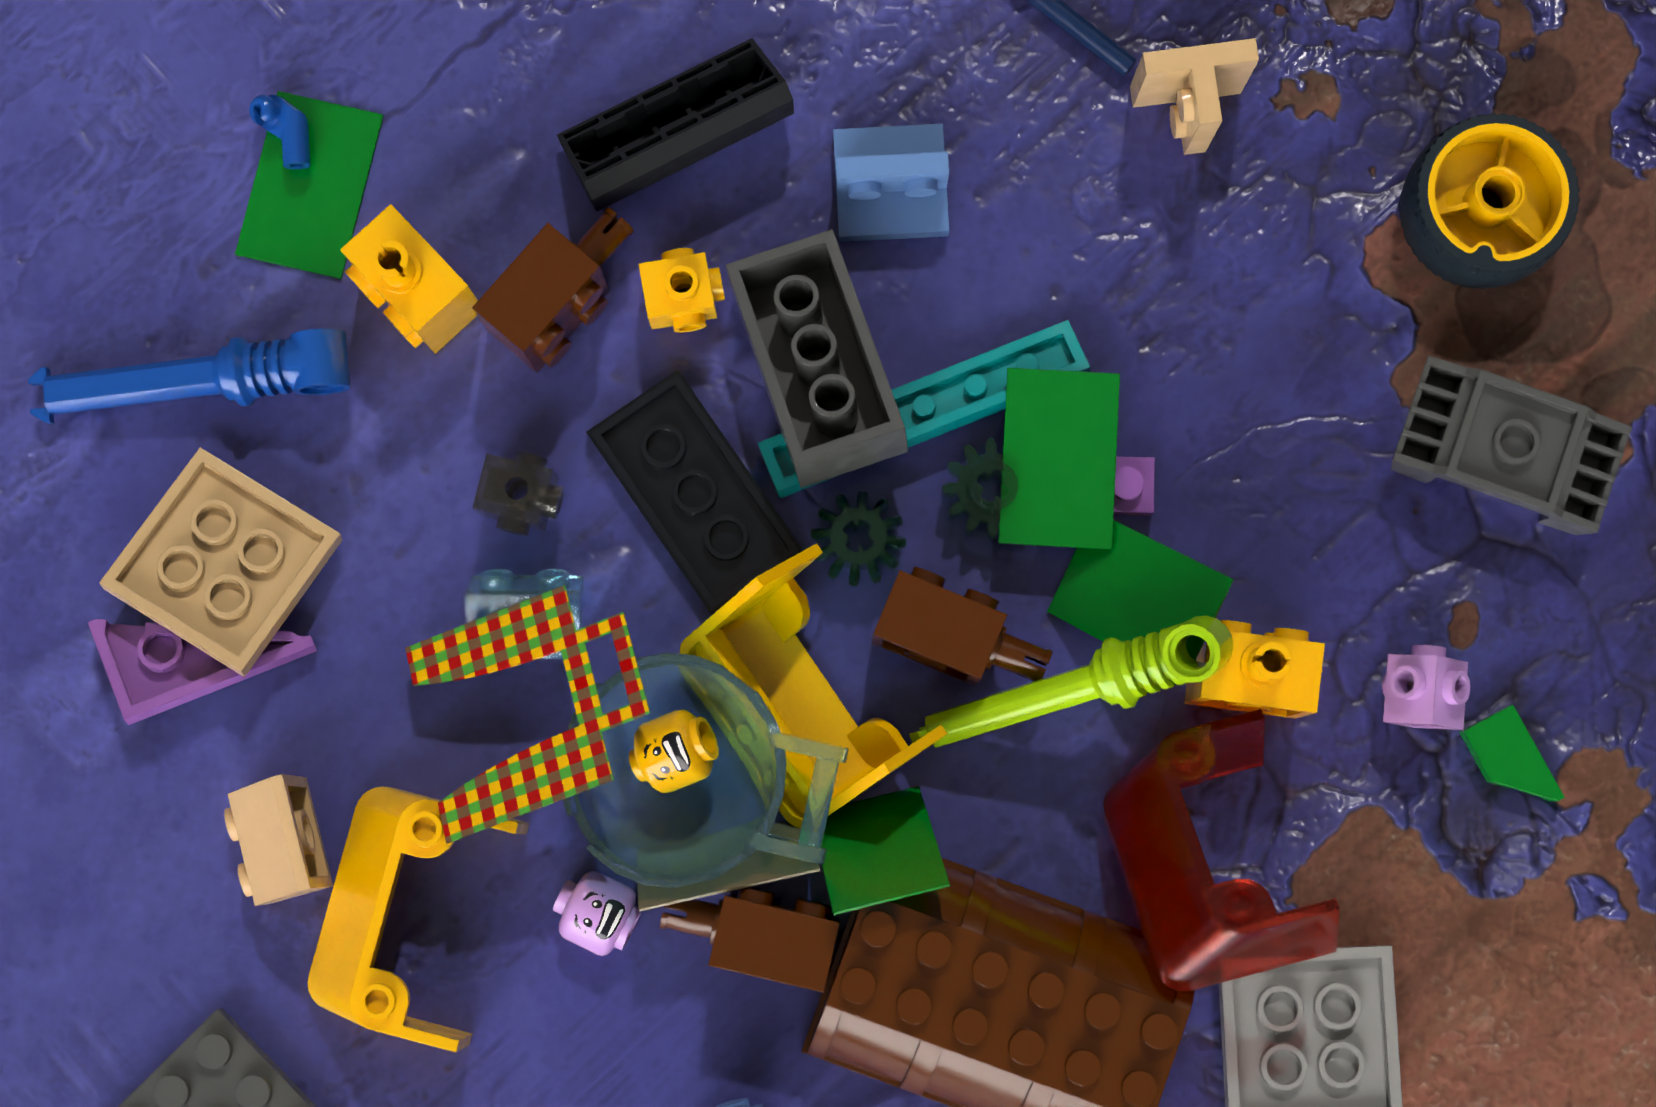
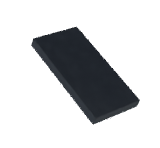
M679 370L586 431L711 615L755 577L804 551Z

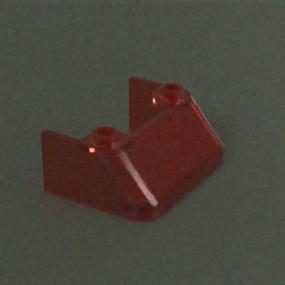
M1261 709L1169 734L1108 790L1104 798L1105 823L1153 965L1159 979L1174 990L1192 991L1336 952L1340 913L1336 898L1277 914L1268 891L1255 881L1234 879L1214 884L1180 790L1200 784L1205 780L1262 766L1264 764L1265 718Z

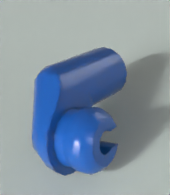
M259 95L255 97L250 104V117L254 123L262 125L264 129L281 139L283 167L295 170L309 168L311 166L309 124L306 115L277 95Z

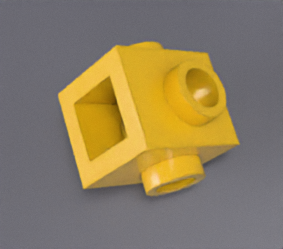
M677 248L663 252L661 260L639 263L647 317L652 330L673 326L674 332H691L705 328L707 326L706 320L717 318L714 302L725 300L719 267L708 268L705 252L694 254V249ZM682 288H690L686 292H678Z

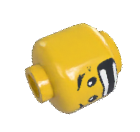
M675 710L645 722L638 727L634 734V749L629 752V762L634 775L639 781H647L655 790L661 793H669L706 779L713 768V760L717 759L719 755V748L715 733L705 718L702 716L696 717L687 710Z

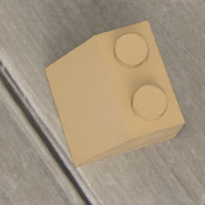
M280 774L228 793L231 807L224 810L225 823L232 841L239 840L244 863L238 864L239 881L245 896H253L255 906L267 905L333 887L307 777Z

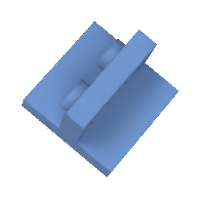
M943 124L833 129L839 242L949 236L947 200L949 159L948 151L944 150Z

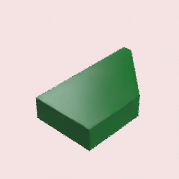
M1508 705L1459 731L1486 782L1508 789H1515L1551 802H1558L1565 798L1514 705Z

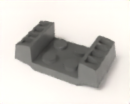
M1428 355L1392 460L1391 470L1424 483L1439 477L1540 513L1538 523L1574 535L1598 533L1632 427L1598 414L1585 405L1482 369L1464 367Z

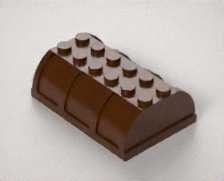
M942 858L950 883L949 887L850 912L827 977L824 993L822 992L804 1041L802 1053L949 1107H1158L1193 1004L1201 951Z

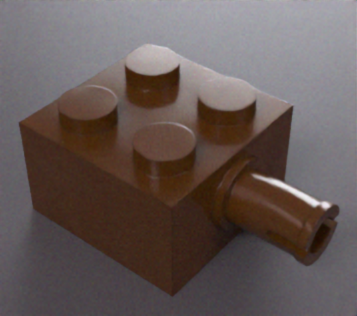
M609 207L603 211L602 216L577 244L569 241L552 225L547 223L472 307L486 330L536 373L545 364L549 367L556 365L571 347L572 342L568 338L582 322L586 326L592 324L608 304L605 296L610 291L603 276L604 270L601 266L622 242L634 232L633 228L622 217L618 219L616 217L617 213Z
M914 567L911 574L899 570L874 630L871 644L972 686H975L981 680L985 669H990L992 664L1032 681L1043 678L1046 669L1029 663L1024 658L1046 666L1049 664L1053 651L1050 649L1046 650L1005 633L1007 627L1003 625L1007 614L996 610L999 604L998 600L972 589H967L964 596L943 588L946 579L919 567Z
M747 887L739 889L738 895L731 893L725 895L724 900L720 899L718 904L693 899L664 906V908L685 912L687 917L664 912L661 916L660 928L710 938L709 944L713 945L708 966L824 993L840 919L829 917L830 905L797 898L795 908L773 904L774 892Z

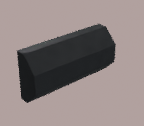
M751 38L557 134V137L596 212L794 114V102L785 79L754 39Z

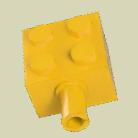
M392 204L385 208L340 249L352 264L344 272L377 309L385 302L388 303L389 307L382 313L415 349L424 342L436 354L477 317L472 307L478 300L469 286Z
M1219 620L1227 626L1232 635L1233 651L1231 658L1222 669L1204 681L1186 683L1184 704L1294 719L1317 713L1325 643L1308 641L1309 632L1304 630L1274 628V633L1268 632L1264 633V635L1251 634L1252 624ZM1206 641L1196 658V661L1202 663L1208 662L1210 657V649Z

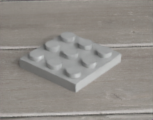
M1373 945L1217 952L1225 1107H1403L1392 946Z

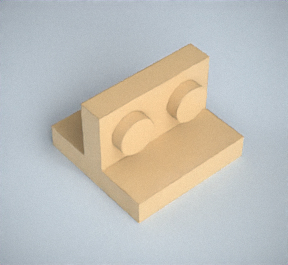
M1256 38L1144 52L1130 85L1133 108L1176 102V105L1170 106V126L1173 138L1182 139L1184 155L1206 152L1222 123L1219 97L1241 94L1259 61Z

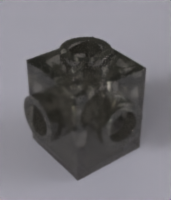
M515 451L512 460L487 453L472 508L481 516L497 519L496 529L516 535L528 536L530 528L545 531L548 518L555 520L558 518L564 497V487L557 485L559 477L553 469L546 468L548 460L543 457ZM528 488L527 494L522 499L515 500L516 494L520 490Z

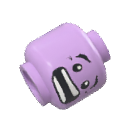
M598 871L587 872L582 876L578 884L567 880L553 907V911L562 915L559 922L560 935L564 939L599 956L609 954L614 947L621 951L624 949L642 912H639V908L635 906L636 894L632 888Z

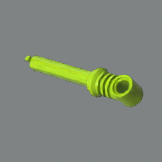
M1196 616L1186 622L1161 629L1159 633L1151 632L1146 637H1135L1132 642L1130 640L1122 642L1117 638L1111 637L1103 641L1102 648L1095 651L1088 665L934 712L925 717V726L920 727L918 731L909 733L911 742L914 743L939 725H942L947 735L933 744L937 748L1098 698L1111 705L1120 704L1124 709L1135 707L1139 698L1146 696L1148 692L1151 694L1160 692L1161 688L1170 689L1175 684L1183 685L1186 683L1202 682L1214 675L1231 658L1233 651L1232 635L1227 626L1217 618ZM1189 635L1199 636L1206 641L1210 649L1208 662L1196 661L1189 655L1186 647Z

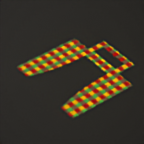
M565 585L405 648L413 686L445 683L485 675L561 651L579 726L548 738L489 768L438 802L447 844L613 781L602 732L650 714L624 612L576 630ZM611 633L629 705L603 714L585 643Z

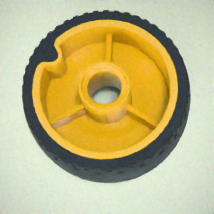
M1496 113L1482 114L1477 117H1470L1447 128L1423 149L1406 177L1401 193L1400 217L1407 244L1411 246L1413 254L1417 256L1420 263L1422 262L1425 265L1426 269L1431 270L1434 275L1440 276L1442 280L1449 281L1454 285H1461V287H1469L1471 289L1496 288L1517 282L1531 275L1547 263L1562 247L1571 232L1578 213L1580 197H1578L1580 192L1578 187L1579 180L1575 174L1576 169L1572 165V160L1567 155V151L1565 148H1562L1561 143L1558 140L1556 141L1551 133L1545 131V128L1537 126L1535 122L1527 121L1526 118H1518L1516 115L1502 113L1496 115ZM1482 188L1493 191L1500 198L1503 208L1489 206L1483 199Z

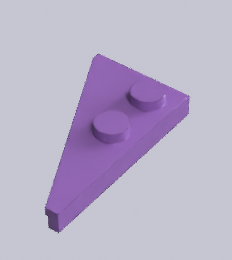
M95 619L88 622L122 716L128 725L317 651L311 635L299 636L290 631H277L250 671L243 677L158 623L146 622L145 626L109 624L107 620Z

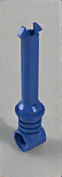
M328 328L308 329L292 333L286 341L284 339L273 340V342L260 341L259 344L257 342L249 343L243 337L231 338L228 346H222L218 353L213 356L51 375L49 368L42 367L28 379V384L32 386L43 385L45 407L30 409V414L47 424H53V414L222 394L229 401L236 400L240 406L253 405L258 397H264L265 394L267 396H275L279 393L281 395L291 394L292 391L300 395L341 393L350 389L346 332Z

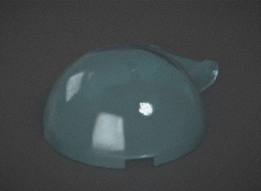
M661 653L636 658L650 714L602 732L613 781L563 799L567 816L574 815L582 833L591 844L586 847L589 852L618 875L643 885L677 888L716 879L744 862L756 849L806 862L824 864L827 848L821 847L827 817L839 762L846 763L849 748L780 732L771 710L759 693L720 664L695 655ZM621 670L603 684L596 683L603 714L629 705ZM675 710H687L696 717L702 716L712 727L719 748V755L717 759L713 760V768L709 776L704 780L669 793H661L652 788L647 781H639L634 775L629 762V752L634 749V734L638 727L645 722ZM576 711L571 717L567 730L579 726ZM786 750L816 757L798 841L768 834L775 822L784 797L787 768Z

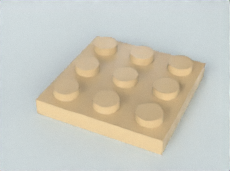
M200 447L99 584L105 591L245 677L340 545L342 537L336 530Z

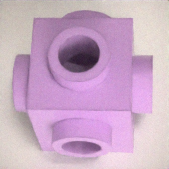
M1412 645L1411 655L1388 654L1387 672L1382 682L1383 694L1385 696L1383 722L1412 728L1463 730L1465 703L1470 695V680L1467 675L1468 662L1446 657L1445 647L1432 645Z

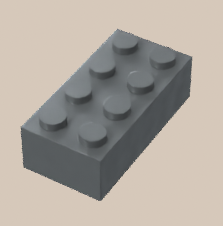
M833 229L725 264L735 301L800 488L907 453L905 426Z

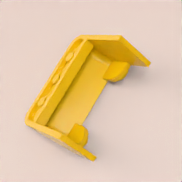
M817 543L755 577L688 635L680 646V660L685 672L782 816L791 825L799 829L812 828L947 735L943 726L939 725L908 746L898 729L884 719L872 718L858 727L804 648L796 634L807 625L810 618V607L806 594L799 587L794 577L823 553Z
M376 787L364 793L356 804L310 968L308 990L312 999L320 1007L367 1029L458 1052L470 1045L472 1033L408 1017L410 993L405 982L392 972L374 968L405 854L419 858H434L449 850L454 841L447 844L438 807V802L441 800L393 787ZM511 819L491 828L513 834H527L530 823Z

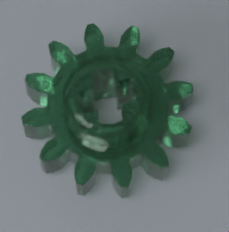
M988 438L984 454L978 455L976 449L971 445H965L963 456L967 464L963 466L958 462H949L946 468L952 477L958 479V482L947 483L941 489V494L944 496L957 497L958 502L950 507L947 514L949 518L959 517L965 513L969 517L966 522L965 533L969 535L976 530L979 523L985 524L986 533L990 540H994L998 533L1000 510L1008 507L1013 502L1018 491V479L1013 469L1003 463V454L996 452L997 445L993 438ZM990 476L998 478L1002 481L1001 484L1009 489L1008 494L1004 499L996 495L993 502L984 500L981 497L983 487L977 483L979 479L987 483Z

